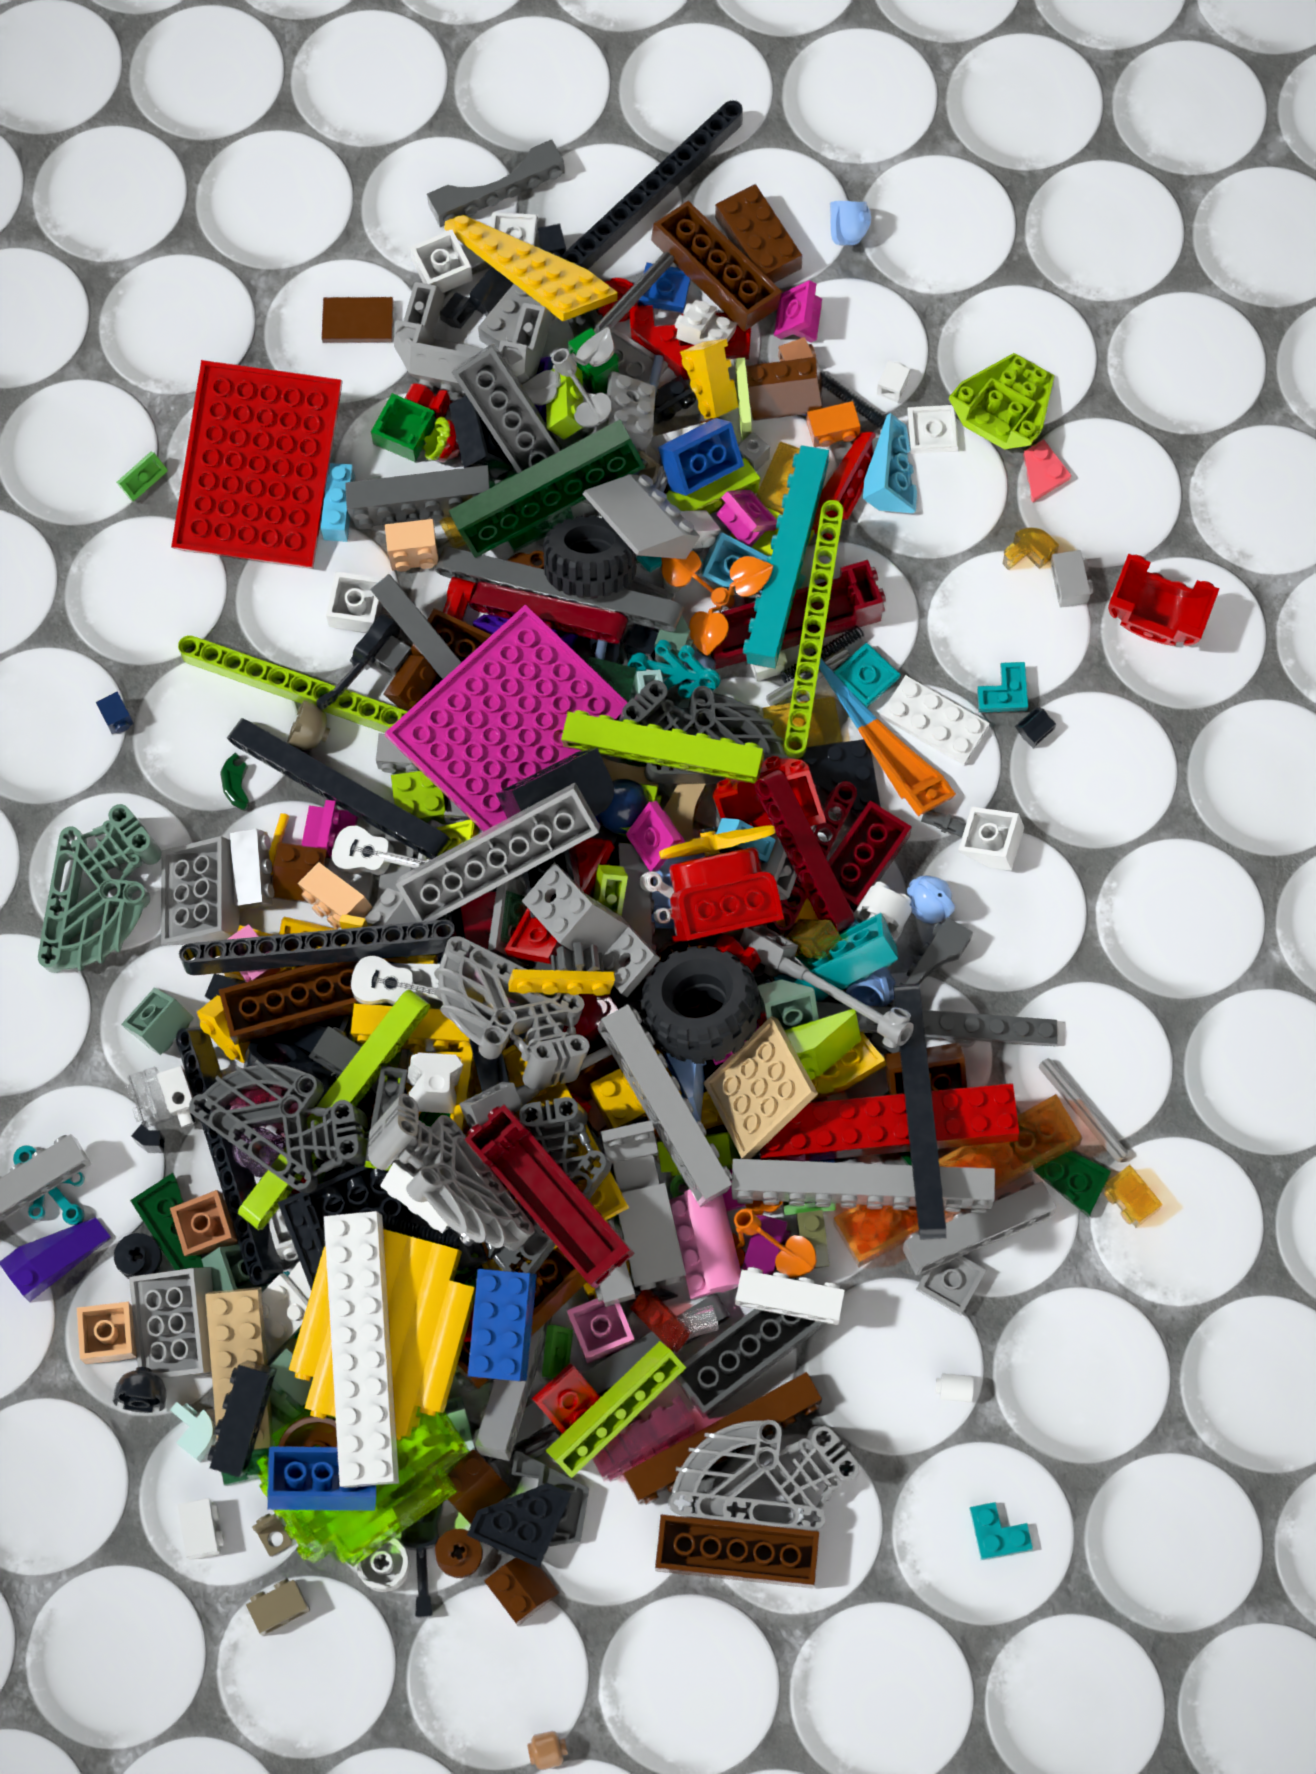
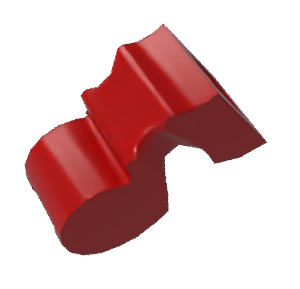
M416 383L410 385L405 399L433 410L436 419L440 417L445 418L449 405L452 404L447 390H440L437 396H435L428 387Z
M721 934L712 946L721 949L722 953L728 951L737 956L752 972L761 961L756 948L747 947L744 951L736 939L726 934Z

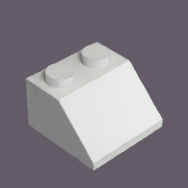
M971 807L959 846V852L987 867L1012 871L1024 831V825L1019 814Z

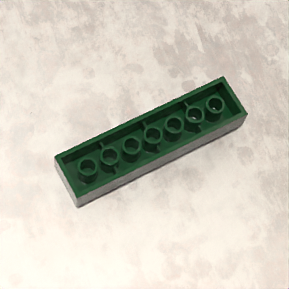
M621 419L468 501L459 504L449 510L459 533L476 558L586 499L583 495L585 490L627 475H632L646 467Z

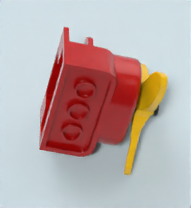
M761 826L715 834V831H712L714 827L699 830L702 832L700 838L691 839L688 842L659 851L660 859L685 857L704 853L705 856H708L672 864L669 867L674 890L670 898L672 909L670 916L671 919H674L677 933L676 936H672L673 941H687L784 919L776 880L771 873L762 872L756 848L751 847L717 854L720 853L719 849L733 847L741 843L773 835L776 833L774 826Z

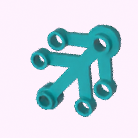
M666 640L658 641L655 652L662 656L670 665L648 660V657L643 653L632 655L627 665L629 671L633 674H636L637 671H646L648 669L661 670V673L671 675L669 677L662 676L667 692L669 688L685 679L694 680L692 683H681L678 694L683 698H690L694 689L698 686H706L713 691L721 682V678L716 671L704 668L694 657L695 651L691 646H682L678 657L682 661L687 662L693 670L687 669L670 651L672 646Z
M29 1145L19 1147L13 1156L14 1164L21 1163L22 1156L26 1153L29 1154L28 1160L32 1159V1155L37 1150ZM79 1172L77 1173L80 1175L78 1182L74 1183L72 1176L63 1183L79 1187L84 1183L85 1177L83 1173ZM57 1186L48 1192L63 1210L62 1217L66 1223L74 1226L83 1222L85 1217L83 1209L76 1204H71ZM45 1194L34 1200L28 1209L29 1216L34 1220H41L45 1216ZM35 1208H40L41 1210L38 1216L33 1215ZM71 1210L76 1211V1215L73 1218L68 1217V1213Z

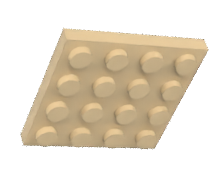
M772 1016L754 1032L750 1040L744 1042L743 1048L732 1054L703 1082L742 1159H751L818 1095L779 1020Z

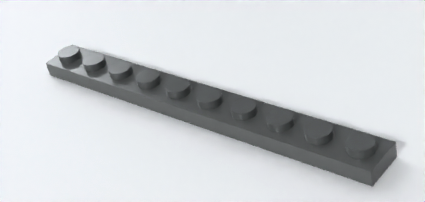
M816 1002L818 1019L852 1009L845 1004ZM869 1006L882 1015L892 1009V1007ZM922 1010L925 1037L1054 1047L1057 1045V1020ZM856 1011L859 1031L861 1033L879 1034L877 1032L878 1024Z

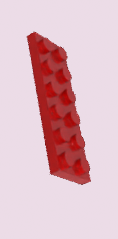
M588 838L575 845L579 863L580 888L587 895L590 894L595 884L598 864L605 865L614 849L611 841ZM527 908L505 951L511 957L551 964V955L556 956L557 948L561 947L562 944L553 937L537 918H531L530 910Z

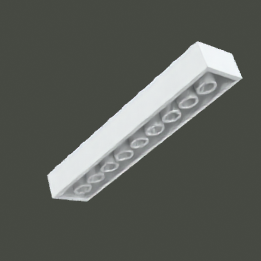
M376 1211L324 1216L340 1486L349 1488L399 1483L382 1215Z

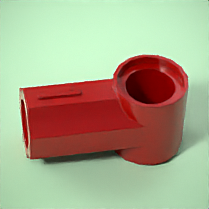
M453 576L449 582L447 600L442 612L462 621L477 584Z

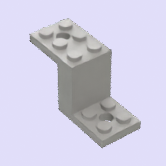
M612 371L608 377L607 396L612 401V412L610 417L604 423L596 426L591 434L621 419L637 452L645 451L653 436L656 386ZM587 499L582 501L584 503L592 505Z
M556 863L552 864L522 900L536 918L563 946L574 951L573 943L581 942L583 950L590 947L591 944L596 945L598 953H602L604 972H614L615 982L613 985L626 997L630 995L660 960V957L622 916L585 894L561 866ZM556 893L555 900L550 902L552 895ZM630 957L631 961H630V963L625 967V966H624L625 961L627 960V958Z

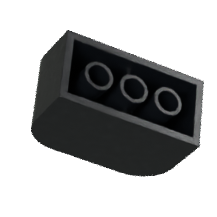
M598 748L580 750L497 792L496 795L508 819L569 785L576 783L593 815L597 816L604 812L612 803L614 785Z

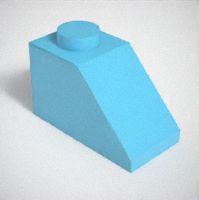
M722 818L716 834L754 827L739 819ZM768 836L728 847L727 849L736 851L754 847L758 850L760 861L767 863L776 839Z

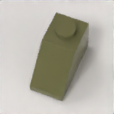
M823 1210L797 1213L798 1235L811 1242L816 1252L817 1262L815 1268L829 1267Z

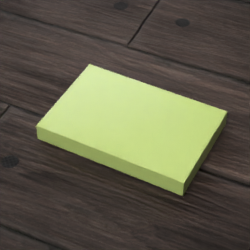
M737 358L735 360V382L739 405L741 440L743 441L751 433L752 421L745 358Z

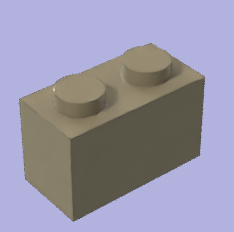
M284 1579L274 1585L275 1589L267 1594L264 1591L259 1592L250 1598V1603L246 1604L256 1628L262 1636L310 1611L294 1579L292 1581Z

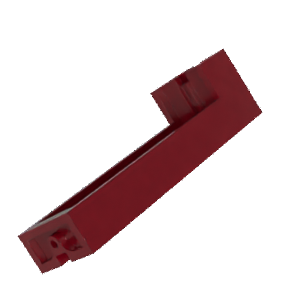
M868 560L840 567V577L832 580L824 638L846 632L855 626L863 627L881 621L882 612L885 611L883 603L886 602V597L883 589H879L876 585V581H878L877 571L875 567L870 566ZM825 581L822 583H818L816 585L819 587H824L827 585V583ZM809 586L796 590L781 650L800 645ZM755 602L719 612L727 619L729 630L723 642L710 654L715 663V670L747 661V655L743 653L745 640H750V620L755 618L757 613L754 611ZM814 602L811 604V607L815 610H821L823 605L819 602ZM816 625L807 627L811 633H818L820 631Z
M506 1105L495 1107L487 1115L489 1120L483 1126L480 1124L473 1126L468 1131V1136L464 1140L479 1158L494 1171L588 1284L593 1288L598 1287L611 1275L610 1273L624 1264L635 1253L531 1131L520 1121L519 1117Z

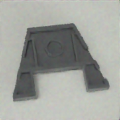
M515 1451L512 1475L539 1479L538 1486L549 1483L572 1494L549 1547L581 1542L589 1488L526 1454ZM500 1550L498 1551V1554H502V1555H503V1554H507V1553L502 1552V1551H500Z

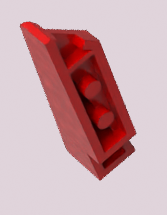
M874 432L859 434L823 488L812 527L815 534L818 533L822 506L829 500L838 501L842 505V520H848L864 490V480L874 454L872 441L875 438ZM829 510L826 512V515L830 518L838 516L835 511ZM825 533L822 537L832 539L833 535Z

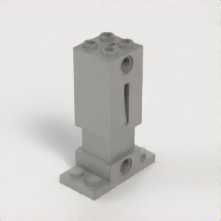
M652 1120L601 1131L600 1139L604 1155L610 1160L611 1166H613L616 1183L629 1206L628 1209L618 1214L623 1239L635 1253L628 1259L634 1287L639 1286L640 1291L656 1288L655 1283L665 1281V1285L681 1282V1277L685 1276L686 1273L665 1183L659 1184L653 1157L657 1156L658 1149Z

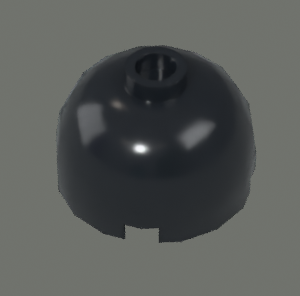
M137 1367L135 1371L127 1372L119 1379L114 1390L113 1403L117 1406L118 1402L124 1404L123 1409L139 1413H153V1408L159 1407V1411H162L166 1404L164 1382L158 1375L152 1373L150 1368Z

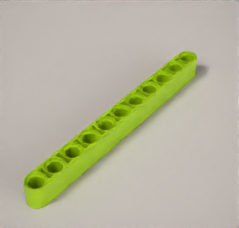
M835 500L825 502L820 514L784 742L785 755L791 759L801 758L807 746L843 516V507ZM832 510L835 511L838 516L835 518H830L826 515V512ZM829 533L833 535L834 539L827 541L822 538V535ZM826 556L830 559V562L823 564L818 558ZM823 579L827 585L819 587L815 584V581ZM819 602L823 605V608L815 610L811 607V604ZM816 625L820 631L818 633H811L807 627ZM807 648H812L815 650L816 655L809 657L803 651ZM807 671L813 677L809 680H804L801 678L800 673ZM798 695H806L809 701L807 703H800L796 697ZM795 718H801L806 724L802 727H797L792 721ZM793 741L799 742L802 748L800 750H792L789 747V743Z
M184 636L178 643L181 657L187 664L300 704L305 700L317 705L316 701L321 695L327 694L335 688L334 685L195 636ZM189 647H195V648H196V649H195L193 652H191V653H186V652H185ZM211 655H218L217 659L213 661L207 660ZM233 663H240L239 667L235 669L229 668ZM255 671H263L259 676H252ZM279 678L285 679L282 684L274 683ZM301 686L308 687L304 692L296 691ZM345 690L336 702L323 709L326 713L385 733L394 725L386 723L389 718L399 720L408 712ZM345 702L353 703L349 708L341 707ZM367 710L375 711L371 716L363 715Z
M406 990L316 1107H332L339 1100H346L357 1106L379 1078L381 1067L388 1066L430 1009V1004L412 990ZM312 1113L307 1118L308 1129L311 1128L312 1120H317L320 1124L323 1123V1117L315 1116ZM311 1153L312 1162L314 1163L317 1158L315 1153ZM280 1154L271 1166L278 1172H281L287 1167V1159ZM268 1170L242 1203L238 1214L256 1229L260 1230L266 1226L279 1209L278 1202L287 1199L294 1188ZM298 1173L294 1175V1177L298 1178L299 1180H301L303 1177Z

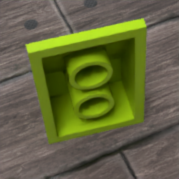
M854 1009L784 1030L810 1080L821 1076L861 1041L857 1015Z

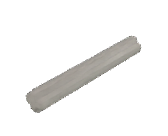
M842 648L823 661L834 671L851 656L845 648ZM820 669L818 670L817 681L824 677ZM807 671L800 674L804 680H809L813 677ZM794 679L766 696V700L772 708L792 697Z

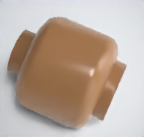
M555 1731L533 1735L531 1743H527L531 1765H536L539 1770L561 1766L563 1764V1755L568 1754L565 1738L559 1739L558 1733Z

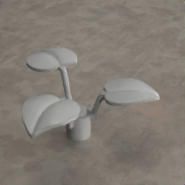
M607 327L591 337L579 348L576 356L574 353L570 354L565 348L555 351L551 357L555 372L550 370L541 372L528 382L522 384L533 404L544 405L551 402L557 396V387L561 386L560 374L566 377L571 376L586 399V402L581 403L574 414L576 422L583 427H594L604 423L611 415L612 401L604 393H598L590 399L575 376V372L577 370V363L583 366L589 363L591 366L596 367L604 364L612 357L615 346L611 330Z

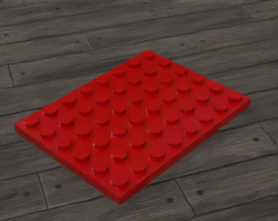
M201 360L171 548L313 569L342 391V379Z

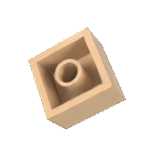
M433 519L385 524L387 551L392 570L404 572L410 570V568L420 567L429 569L437 565L439 556Z
M129 1302L77 1308L81 1361L85 1364L137 1358L132 1305Z

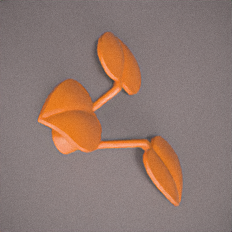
M691 550L686 559L662 557L663 577L670 585L684 587L690 583L693 577L712 593L711 601L716 607L710 608L708 613L703 611L696 612L689 622L690 637L694 640V645L704 655L709 656L728 634L729 624L727 619L716 611H726L734 606V587L737 594L741 597H749L759 592L772 574V564L751 556L739 558L730 569V578L734 582L730 584L728 591L723 587L713 589L695 574L701 568L702 562L698 554Z
M753 1200L752 1204H745L747 1209H742L736 1213L734 1223L738 1227L736 1232H738L739 1238L734 1233H732L740 1267L743 1265L746 1256L745 1252L741 1249L745 1245L743 1233L750 1236L760 1233L782 1250L775 1259V1265L779 1273L788 1275V1278H797L812 1272L817 1262L816 1252L811 1242L806 1238L796 1235L791 1236L785 1246H783L761 1229V1220L757 1216L763 1215L764 1211H776L783 1201H779L778 1205H765L763 1201Z

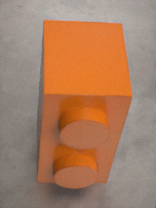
M853 401L807 412V426L813 447H827L839 441L849 442L860 434V423Z

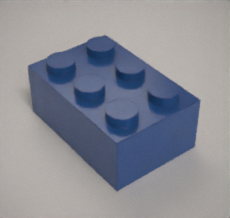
M715 418L658 447L670 490L685 496L744 466L732 422Z

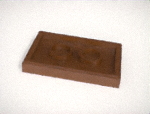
M323 297L322 343L392 342L393 297Z

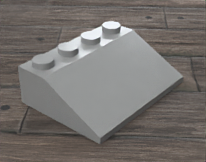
M627 475L587 489L583 493L586 499L636 555L686 559L700 538V535L694 530V525L683 518L680 510L666 499V494L658 490L653 484V480L646 475Z
M219 836L162 850L161 945H183L195 942L227 940L237 933L239 928V907L235 906L230 840Z
M211 1267L190 1268L129 1277L138 1367L150 1368L152 1373H155L160 1378L212 1372L205 1294L208 1292H213Z

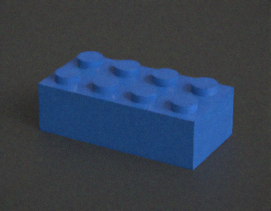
M478 1269L468 1376L527 1381L537 1274Z
M269 1447L267 1510L375 1511L376 1485L349 1488L340 1486L338 1447Z

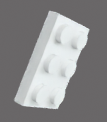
M285 1273L279 1274L262 1293L267 1364L301 1329L308 1305V1300Z

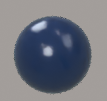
M617 779L613 781L614 797L612 803L604 812L598 814L597 817L601 824L609 831L616 834H626L627 831L622 828H628L634 824L649 803V796L638 782L630 779Z

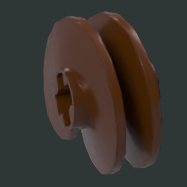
M452 1529L445 1532L438 1539L435 1546V1558L439 1568L446 1575L453 1578H466L472 1575L482 1562L483 1549L481 1543L467 1536L468 1530ZM457 1547H460L461 1550H466L462 1553L463 1558L460 1560L457 1557H452L456 1553L455 1549Z

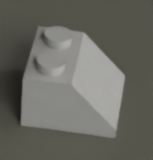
M390 888L384 891L365 917L368 927L417 922L402 894Z

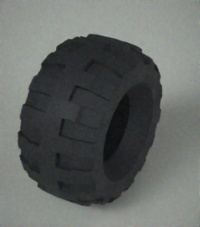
M698 946L687 947V951L681 953L676 951L668 955L664 963L659 962L653 968L651 976L647 978L642 989L641 1007L647 1031L651 1034L658 1048L666 1053H670L671 1057L683 1062L689 1059L694 1064H705L706 1060L714 1059L717 1062L725 1059V1055L731 1052L735 1054L743 1048L745 1040H750L757 1029V1020L760 1019L761 1015L759 990L752 971L740 961V958L728 951L722 953L718 947L707 946L706 949H699ZM714 999L723 1003V1006L716 1013L706 1017L688 1018L681 1014L687 1005L696 1000Z

